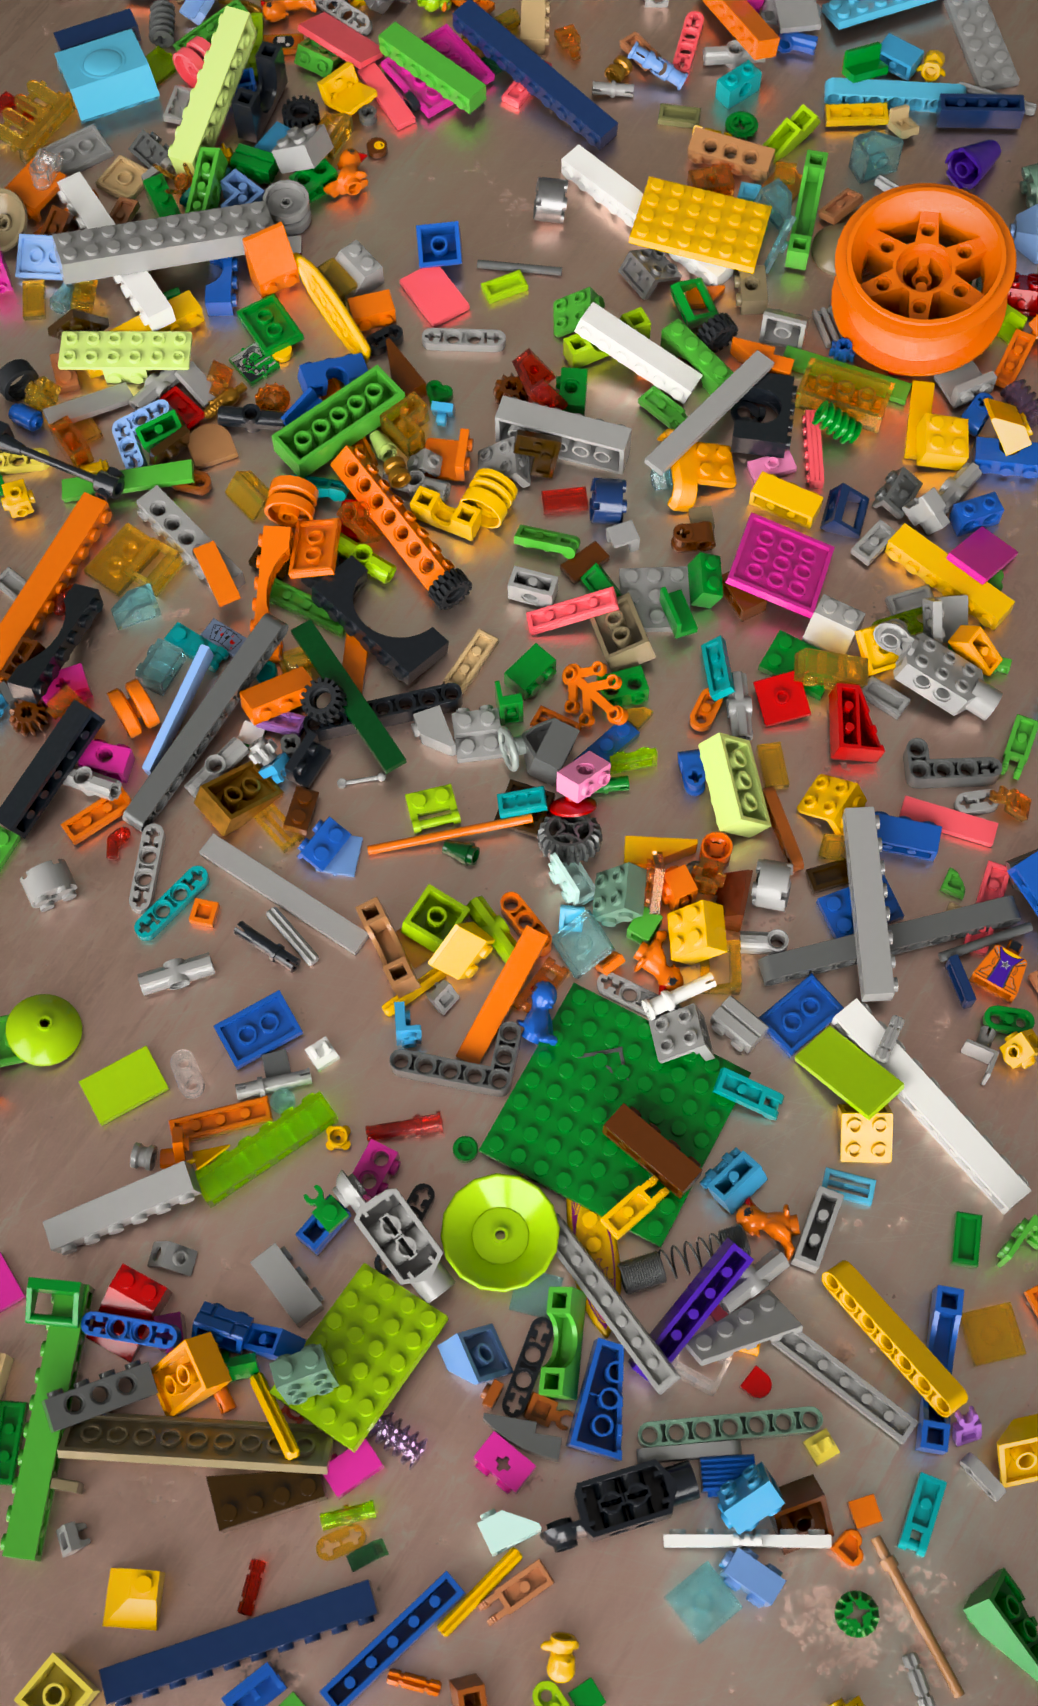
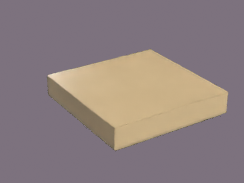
M120 154L95 184L97 188L117 199L125 197L135 200L144 190L141 175L148 169Z

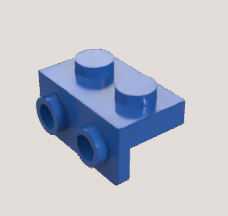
M330 816L325 821L320 819L312 829L315 834L310 840L306 837L297 848L300 852L296 857L305 859L320 872L327 867L352 835Z

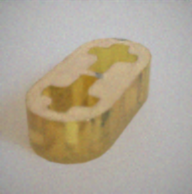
M350 1524L320 1538L317 1542V1555L322 1560L330 1562L350 1554L364 1546L367 1539L366 1531L358 1524ZM354 1529L356 1533L361 1532L362 1536L358 1538V1544L354 1545L352 1541L343 1543V1539L350 1536V1530ZM325 1541H329L331 1544L340 1543V1546L333 1549L332 1556H329L328 1553H322L321 1549L325 1547Z

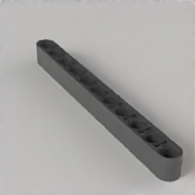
M269 613L263 615L130 802L122 816L124 822L140 832H143L147 825L154 823L240 701L239 692L250 687L287 634L288 624Z
M1005 896L888 925V930H892L893 944L890 945V952L896 955L964 938L968 933L969 935L980 934L979 930L984 929L985 926L987 928L985 932H988L990 927L994 930L1017 924L1022 918L1014 896ZM854 934L760 958L757 963L764 985H776L808 977L810 974L816 975L856 965L857 955Z

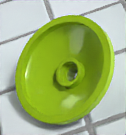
M38 994L22 1000L13 1008L6 1023V1039L13 1053L21 1060L36 1066H50L66 1060L75 1052L82 1037V1022L77 1010L65 999L51 994ZM42 1021H47L49 1025L47 1027H42L40 1023Z

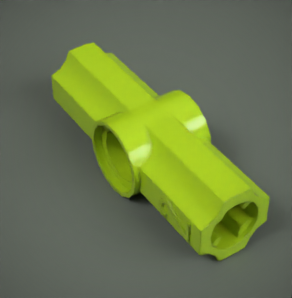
M340 533L337 553L340 557L346 560L352 555L368 569V574L385 584L392 580L397 570L394 564L375 554L369 545L359 544Z
M482 895L475 897L466 905L471 909L469 915L479 927L495 939L492 947L506 964L517 942L510 934V929L500 915L495 914Z

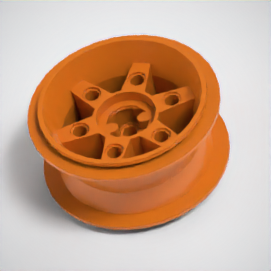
M937 183L909 184L887 190L873 197L851 216L838 239L835 252L836 276L832 288L831 307L839 333L843 338H847L852 342L853 351L864 360L880 369L895 374L930 376L949 372L968 364L990 346L999 333L1005 318L1007 296L1013 284L1016 271V249L1008 226L1001 216L978 196L950 185ZM864 268L876 276L862 283ZM981 277L982 291H978L968 282Z

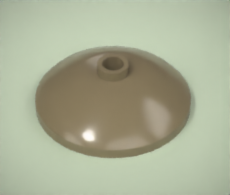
M0 188V247L2 253L18 244L19 234L25 233L27 210L24 202L16 193Z
M846 223L831 224L824 227L815 235L812 242L811 253L814 262L821 270L833 276H836L835 252L837 243Z

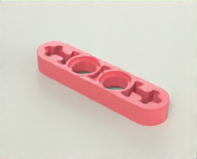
M697 11L688 13L685 18L673 60L674 67L684 74L686 72L690 74L703 29L704 16ZM693 21H696L695 27L692 26ZM693 35L695 38L691 40L685 38V36ZM688 50L691 53L688 55H684L681 53V51ZM681 62L684 63V67L682 69H680Z

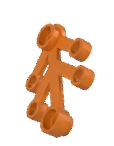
M596 661L592 666L581 668L577 664H569L562 673V680L568 686L569 697L565 702L564 709L571 714L579 712V687L582 690L583 713L579 716V723L587 728L593 726L595 722L592 700L607 713L609 722L620 726L625 724L628 719L627 709L619 705L613 706L598 692L606 689H619L622 685L621 677L611 674L605 680L591 683L584 679L593 675L602 677L607 673V665L600 661ZM616 679L615 684L612 685V681Z

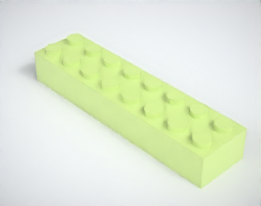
M226 6L224 13L220 14L218 29L212 35V44L205 53L203 68L198 71L196 86L190 92L188 107L186 106L183 110V120L181 125H178L176 128L175 141L168 150V156L177 175L189 180H193L200 147H215L257 37L250 12Z

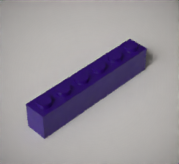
M728 1237L650 1333V1336L670 1363L673 1362L754 1260ZM631 1357L628 1363L632 1369L649 1382Z

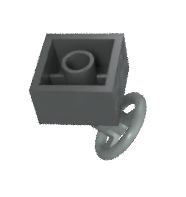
M552 718L531 727L522 736L516 737L512 736L506 726H500L498 729V742L504 762L510 771L515 772L518 770L519 755H523L527 773L554 786L557 780V772L563 768L580 730L556 718Z

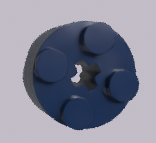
M593 478L590 491H593L592 498L589 500L591 523H623V513L627 511V499H623V493L626 492V480Z

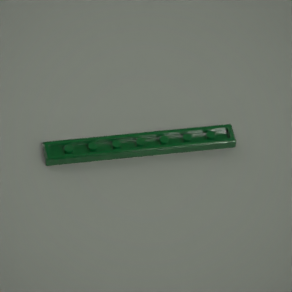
M310 619L291 630L292 636L319 676L324 680L325 677L331 681L333 680L344 690L343 692L347 696L344 699L347 701V706L342 705L345 709L344 713L384 772L388 774L407 763L406 758L312 620Z

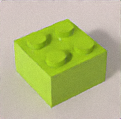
M429 884L403 921L401 933L435 953L455 924L466 923L471 909Z

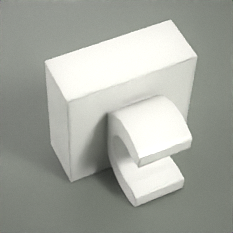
M326 1036L305 1049L306 1054L318 1072L340 1059Z

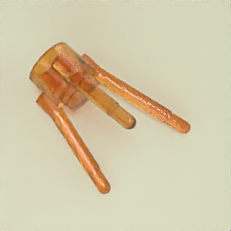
M183 163L186 174L181 173L177 176L161 166L153 164L155 169L172 179L175 187L178 189H166V193L182 195L191 186L194 175L191 173L187 163Z

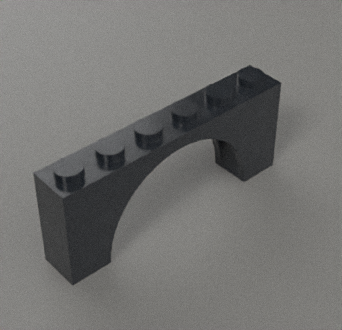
M351 555L335 568L334 575H325L312 585L311 599L317 607L324 609L328 613L331 620L338 622L344 627L345 632L349 636H354L366 651L374 654L381 665H386L398 680H402L409 685L447 654L449 641L433 627L411 637H390L375 632L365 625L357 615L353 601L360 588L367 583L368 569Z

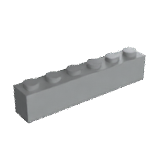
M182 1161L43 1221L51 1251L68 1255L77 1251V1247L80 1245H91L101 1240L100 1237L108 1233L109 1235H114L122 1232L124 1227L129 1224H141L147 1221V1217L155 1213L160 1215L169 1212L171 1206L178 1203H190L195 1200L194 1196L202 1192L193 1165Z

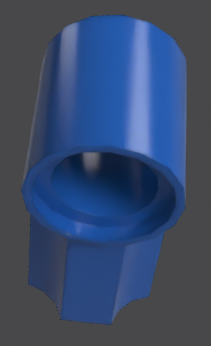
M779 31L780 41L777 49L779 52L789 53L795 50L814 55L818 42L817 36L800 32L780 34Z

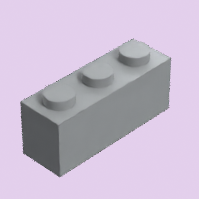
M819 1186L793 1255L792 1265L814 1274L817 1272L843 1201V1194Z
M274 1243L250 1263L298 1328H301L324 1309L320 1303L324 1298L316 1287L312 1289L308 1287L305 1281L309 1278L300 1266L296 1269L289 1261L293 1257L285 1246L280 1249Z

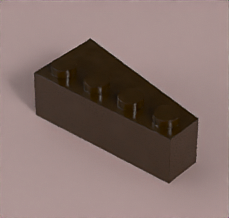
M267 1472L206 1476L218 1528L223 1533L328 1499L322 1474Z

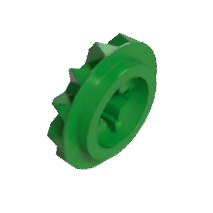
M744 111L732 113L725 122V131L738 139L744 138L747 140L748 137H754L755 132L758 130L756 117ZM739 122H740V125H742L743 127H745V129H741V127H738Z
M850 1591L839 1598L835 1606V1620L845 1634L854 1638H862L868 1636L876 1629L880 1618L878 1606L872 1596L862 1591ZM853 1601L859 1610H868L865 1615L861 1616L862 1627L857 1619L846 1618V1616L854 1612Z

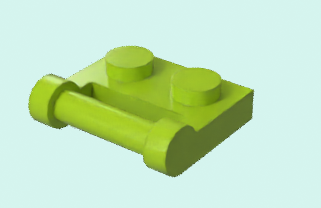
M451 784L405 794L414 834L422 833L421 830L449 823H454V825L461 823ZM450 810L451 812L450 814L433 817L419 821L418 819L419 817L440 813Z

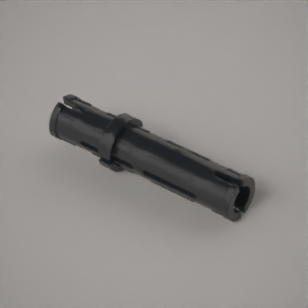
M240 921L237 924L245 930L244 932L237 927L234 928L233 933L268 955L269 960L272 962L277 961L292 973L297 968L290 964V961L298 966L300 965V958L284 950L285 947L280 943L275 944L244 921Z

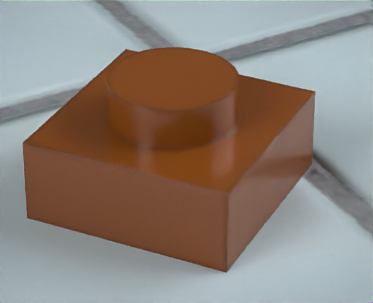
M494 1379L492 1385L486 1384L480 1398L484 1399L482 1402L483 1407L490 1411L494 1409L504 1389L503 1383Z

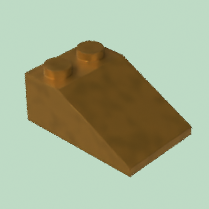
M249 761L201 785L194 804L223 837L244 826L284 793L271 777L262 778L258 773L262 767L258 763L255 765L252 761Z

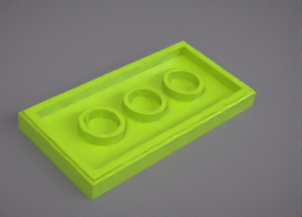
M830 1025L795 1056V1061L868 1120L874 1117L904 1089L903 1082Z

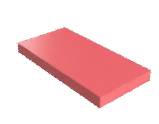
M325 11L298 24V31L346 62L353 63V66L358 69L384 57L378 44Z

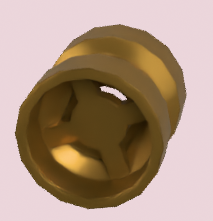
M624 55L617 56L613 64H610L605 69V76L608 81L614 80L616 83H621L624 80V76H628L633 70L631 61Z
M393 456L384 462V471L388 475V480L393 488H402L409 484L411 475L409 470L406 469L405 461L401 456Z

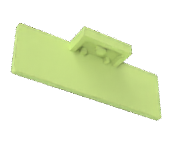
M63 331L58 368L60 370H102L106 383L119 384L126 382L141 384L145 383L150 375L149 370H189L193 335L190 331Z

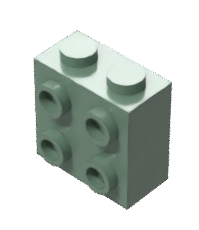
M628 862L596 873L592 919L602 922L603 926L614 927L618 923L630 922L634 918L643 916L647 870Z
M321 1344L307 1345L300 1352L292 1355H281L276 1358V1361L269 1363L275 1387L288 1405L302 1404L309 1397L317 1394L326 1395L332 1392L333 1388L339 1386L333 1363Z

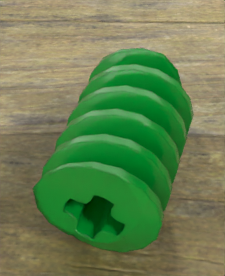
M828 400L819 406L812 420L814 426L820 422V430H824L827 427L826 434L830 435L833 433V439L836 440L840 437L839 443L841 444L847 441L851 444L856 441L863 427L861 422L856 421L852 416L849 417L848 413L842 412V409L835 407V404L828 402Z

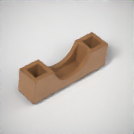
M378 897L355 907L381 959L382 968L397 996L401 998L421 988L389 916Z

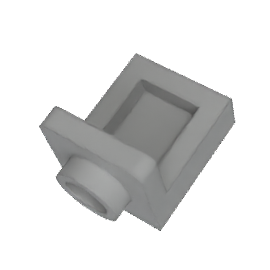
M424 448L409 458L407 467L409 471L420 470L423 474L427 472L438 477L441 472L443 458Z

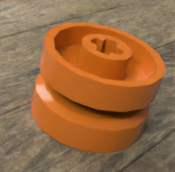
M280 475L275 477L270 483L269 497L264 508L265 515L275 524L295 529L296 522L312 521L314 519L319 490L310 481L298 476Z
M137 678L125 684V689L129 696L128 699L119 688H115L107 693L118 718L131 739L142 734V727L138 721L139 718L149 729L161 724L152 700L146 690L144 691Z

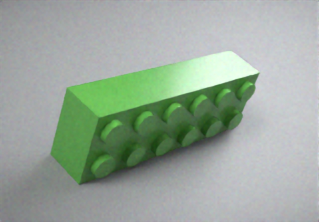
M377 364L273 434L274 451L298 477L304 479L336 457L346 445L352 446L405 410V393Z

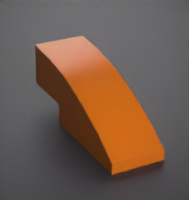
M733 337L730 354L741 364L758 350L775 362L773 368L768 373L791 376L794 359L775 355V347Z

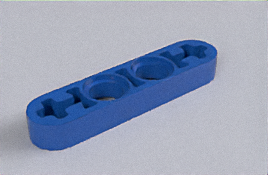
M102 1311L88 1312L81 1320L83 1332L95 1337L162 1349L174 1348L182 1339L180 1328L170 1323ZM95 1319L97 1322L107 1323L105 1327H94L90 1325V1320ZM117 1320H121L125 1325V1330L121 1335H117L113 1330V1325ZM142 1324L147 1325L149 1328V1336L145 1340L138 1336V1328ZM169 1331V1334L173 1335V1340H168L167 1342L166 1338L156 1337L157 1332L166 1333Z

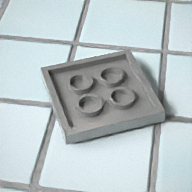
M688 566L619 568L620 592L623 595L628 592L630 593L645 631L672 632L659 601L660 590L662 587H666L668 593L681 589L690 608Z

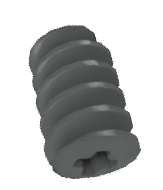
M167 0L154 1L150 7L149 40L160 48H168L174 44L175 6Z

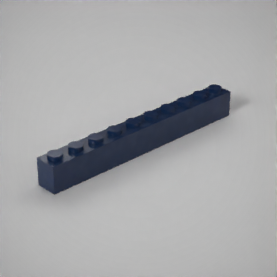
M467 0L453 12V27L456 32L464 35L487 58H491L496 62L501 70L509 73L515 82L522 84L546 108H550L555 112L560 120L565 121L576 133L581 134L591 146L601 150L617 136V121L473 0Z
M368 1579L99 1669L106 1705L115 1703V1706H125L132 1703L131 1697L142 1694L143 1699L160 1694L158 1688L169 1685L170 1690L187 1685L186 1679L196 1676L197 1681L214 1676L213 1670L224 1667V1671H229L240 1667L241 1660L251 1658V1662H256L267 1658L268 1651L278 1649V1653L294 1649L295 1642L304 1640L305 1644L321 1640V1633L331 1630L332 1635L347 1631L348 1624L358 1621V1625L362 1626L374 1622V1616L380 1613L371 1580Z

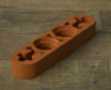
M774 786L762 788L770 822L785 861L794 865L793 872L803 870V858Z

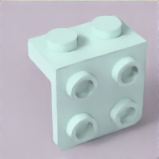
M555 852L550 854V863H548L550 872L548 874L555 885L559 884L562 889L561 895L566 904L571 903L572 906H583L594 900L595 884L581 862H579V865L574 862L568 866L567 863L561 862Z

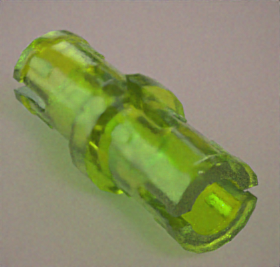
M373 1500L353 1506L346 1504L341 1509L320 1513L323 1531L343 1525L351 1527L355 1522L377 1518Z

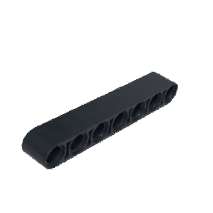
M446 683L367 701L384 727L414 721L413 714L440 705L443 714L455 712L463 704L462 689L456 683ZM450 695L457 696L455 699L447 698ZM428 700L434 701L432 704H425L424 702ZM405 705L411 706L410 709H402ZM380 711H388L385 715L379 714ZM342 712L338 713L341 716L339 719L333 717L334 722L343 721L339 725H334V722L330 723L329 721L323 724L320 721H315L309 715L303 721L305 734L309 730L316 733L319 742L357 734L358 732L347 715ZM312 726H320L316 730L310 729Z

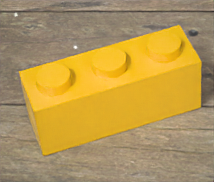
M762 471L751 490L749 504L810 530L821 510L824 497L814 491L803 489L793 482L782 480L774 474Z

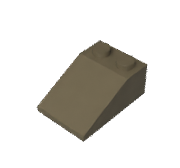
M629 592L617 597L619 610L590 618L611 672L635 667L656 658Z

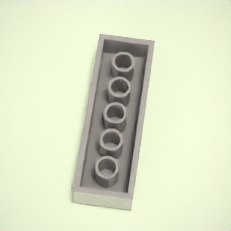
M502 396L495 415L496 443L514 435L516 436L517 430L562 437V443L558 459L623 475L630 455L632 428L622 424L605 422L602 419L585 417L579 413L562 411L559 408L542 406L536 402L522 401L516 397Z

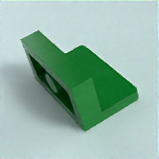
M875 42L846 50L842 74L852 83L888 74L889 66L880 59L882 44Z
M662 587L659 601L675 639L696 633L698 627L682 590L668 593L666 587Z
M495 681V699L499 711L500 725L524 722L522 694L502 696L500 681Z

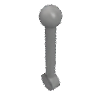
M380 772L376 776L351 780L340 778L337 781V785L343 789L350 784L374 780L383 782L386 779V774Z

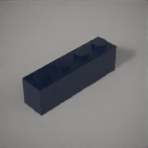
M130 8L54 32L59 52L131 28L137 41H141L139 28Z
M940 93L936 109L937 127L1020 129L1025 113L1024 95Z

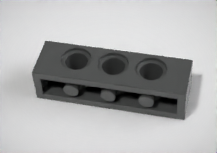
M140 1360L124 1365L126 1370L115 1373V1370L112 1369L99 1374L100 1380L92 1383L89 1382V1379L74 1383L73 1390L63 1392V1389L60 1388L47 1393L48 1399L43 1400L42 1405L51 1433L157 1394L158 1390L149 1362L141 1364ZM121 1378H127L131 1381L132 1388L130 1392L125 1393L119 1389L118 1383ZM97 1387L103 1388L106 1392V1399L103 1402L95 1401L92 1396L93 1390ZM69 1397H76L80 1401V1408L77 1412L68 1410L66 1402Z

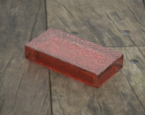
M586 486L541 491L544 514L588 510Z

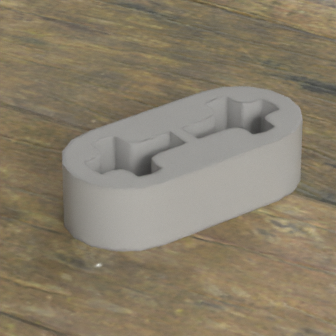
M993 789L964 792L957 796L954 802V810L973 816L991 813L999 806L1001 801L1000 795ZM986 797L989 800H994L992 805H989L988 802H983ZM963 800H965L966 804H970L968 809L961 805Z
M971 1452L959 1462L966 1473L993 1501L997 1502L1007 1492L1000 1481Z

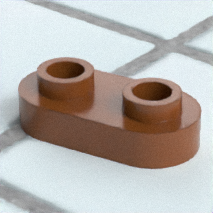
M194 470V483L171 487L178 491L205 495L211 490L212 482L206 472Z

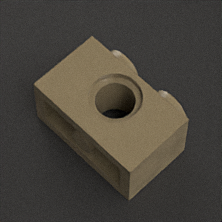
M756 265L753 274L739 271L738 275L734 276V287L738 288L739 292L736 293V306H740V315L764 314L768 306L765 265Z

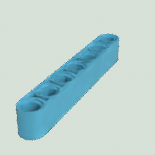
M834 77L829 78L825 82L824 102L825 104L887 103L888 110L907 104L910 107L909 111L936 112L940 93L967 94V88L962 84L875 79L852 83L847 78Z

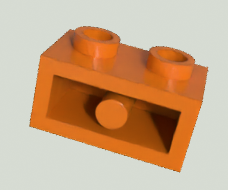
M686 864L680 867L674 865L668 868L663 873L659 897L663 905H668L670 911L673 912L695 903L698 888Z

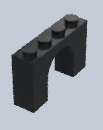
M262 41L255 55L258 70L257 91L239 87L232 101L238 138L258 143L288 83L282 46Z
M767 373L739 400L766 405L773 409L778 417L766 423L735 420L730 452L784 458L785 449L790 450L791 436H787L788 432L792 433L794 420L789 419L790 416H794L796 403L791 402L792 399H796L797 386L793 385L794 376Z

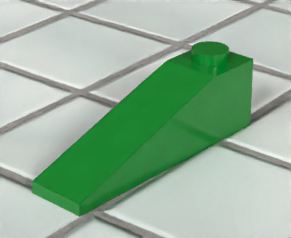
M1002 1568L970 1595L963 1611L967 1619L982 1636L1038 1682V1632L1036 1628L1038 1623L1034 1616L1029 1617L1022 1604V1601L1026 1600L1022 1591L1007 1570Z

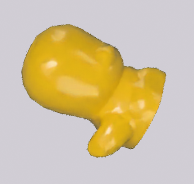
M929 50L924 56V64L919 65L916 72L921 71L925 82H933L940 75L946 76V72L942 68L945 63L944 53L939 50Z
M553 1632L551 1633L550 1640L544 1641L541 1644L543 1650L551 1651L547 1664V1674L550 1679L557 1683H566L575 1675V1655L573 1651L578 1649L579 1641L570 1633Z

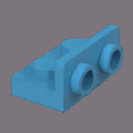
M404 1001L394 1002L397 1046L402 1045L403 1048H414L417 1044H422L421 1025H411L410 1009L405 1010Z

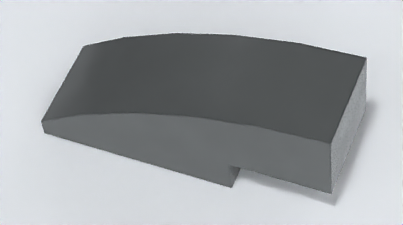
M484 1413L483 1421L510 1444L539 1458L555 1462L559 1461L561 1437L536 1433L537 1422Z

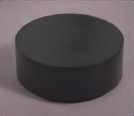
M411 91L403 95V100L413 113H416L421 108V105Z

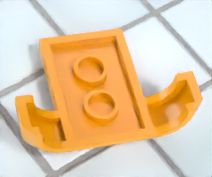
M666 429L657 438V441H663L675 429ZM696 442L671 466L673 492L667 504L673 511L688 512L689 508L693 507L697 495V484L725 488L735 487L737 481L732 453L730 452L731 447L728 445Z

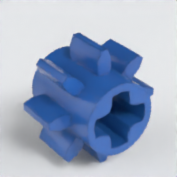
M843 337L837 342L833 340L829 350V356H833L834 361L837 360L843 363L853 362L856 353L852 349V342Z

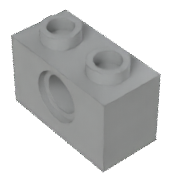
M514 566L508 582V599L539 607H547L554 604L558 592L557 576Z

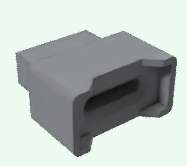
M935 487L931 488L923 496L915 497L902 507L913 526L920 524L927 536L950 523V520L942 510L947 505Z

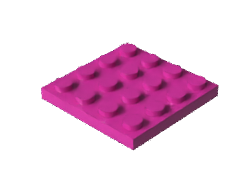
M448 24L421 38L425 43L485 85L495 80V74ZM388 57L381 61V68L404 93L411 91L421 105L420 110L428 119L455 104L449 99L444 98L435 89L428 87L418 77H414L404 67L397 65L391 58Z
M751 512L726 583L811 619L835 547Z

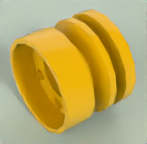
M483 468L475 473L473 480L470 482V488L465 491L460 501L481 509V526L494 529L502 524L508 513L507 509L512 506L513 501L518 495V489L502 473L493 469Z

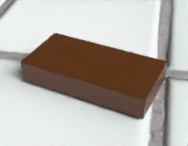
M594 541L575 554L574 558L568 559L561 564L560 570L575 585L595 563L602 566L610 560V556Z

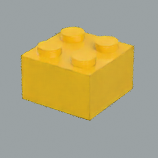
M925 413L916 426V465L959 471L969 459L968 419Z
M700 900L667 914L672 961L694 965L728 952L723 905Z

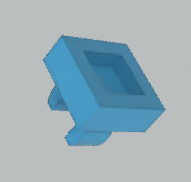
M432 401L431 412L433 415H437V426L446 427L447 417H455L456 409L454 404Z
M285 752L281 753L270 764L263 766L258 773L263 779L272 776L273 781L279 784L285 780L281 774L284 777L287 776L284 767L290 758Z

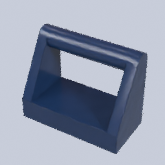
M845 483L833 488L829 492L820 528L829 533L859 539L869 498ZM847 501L859 504L853 527L842 521Z

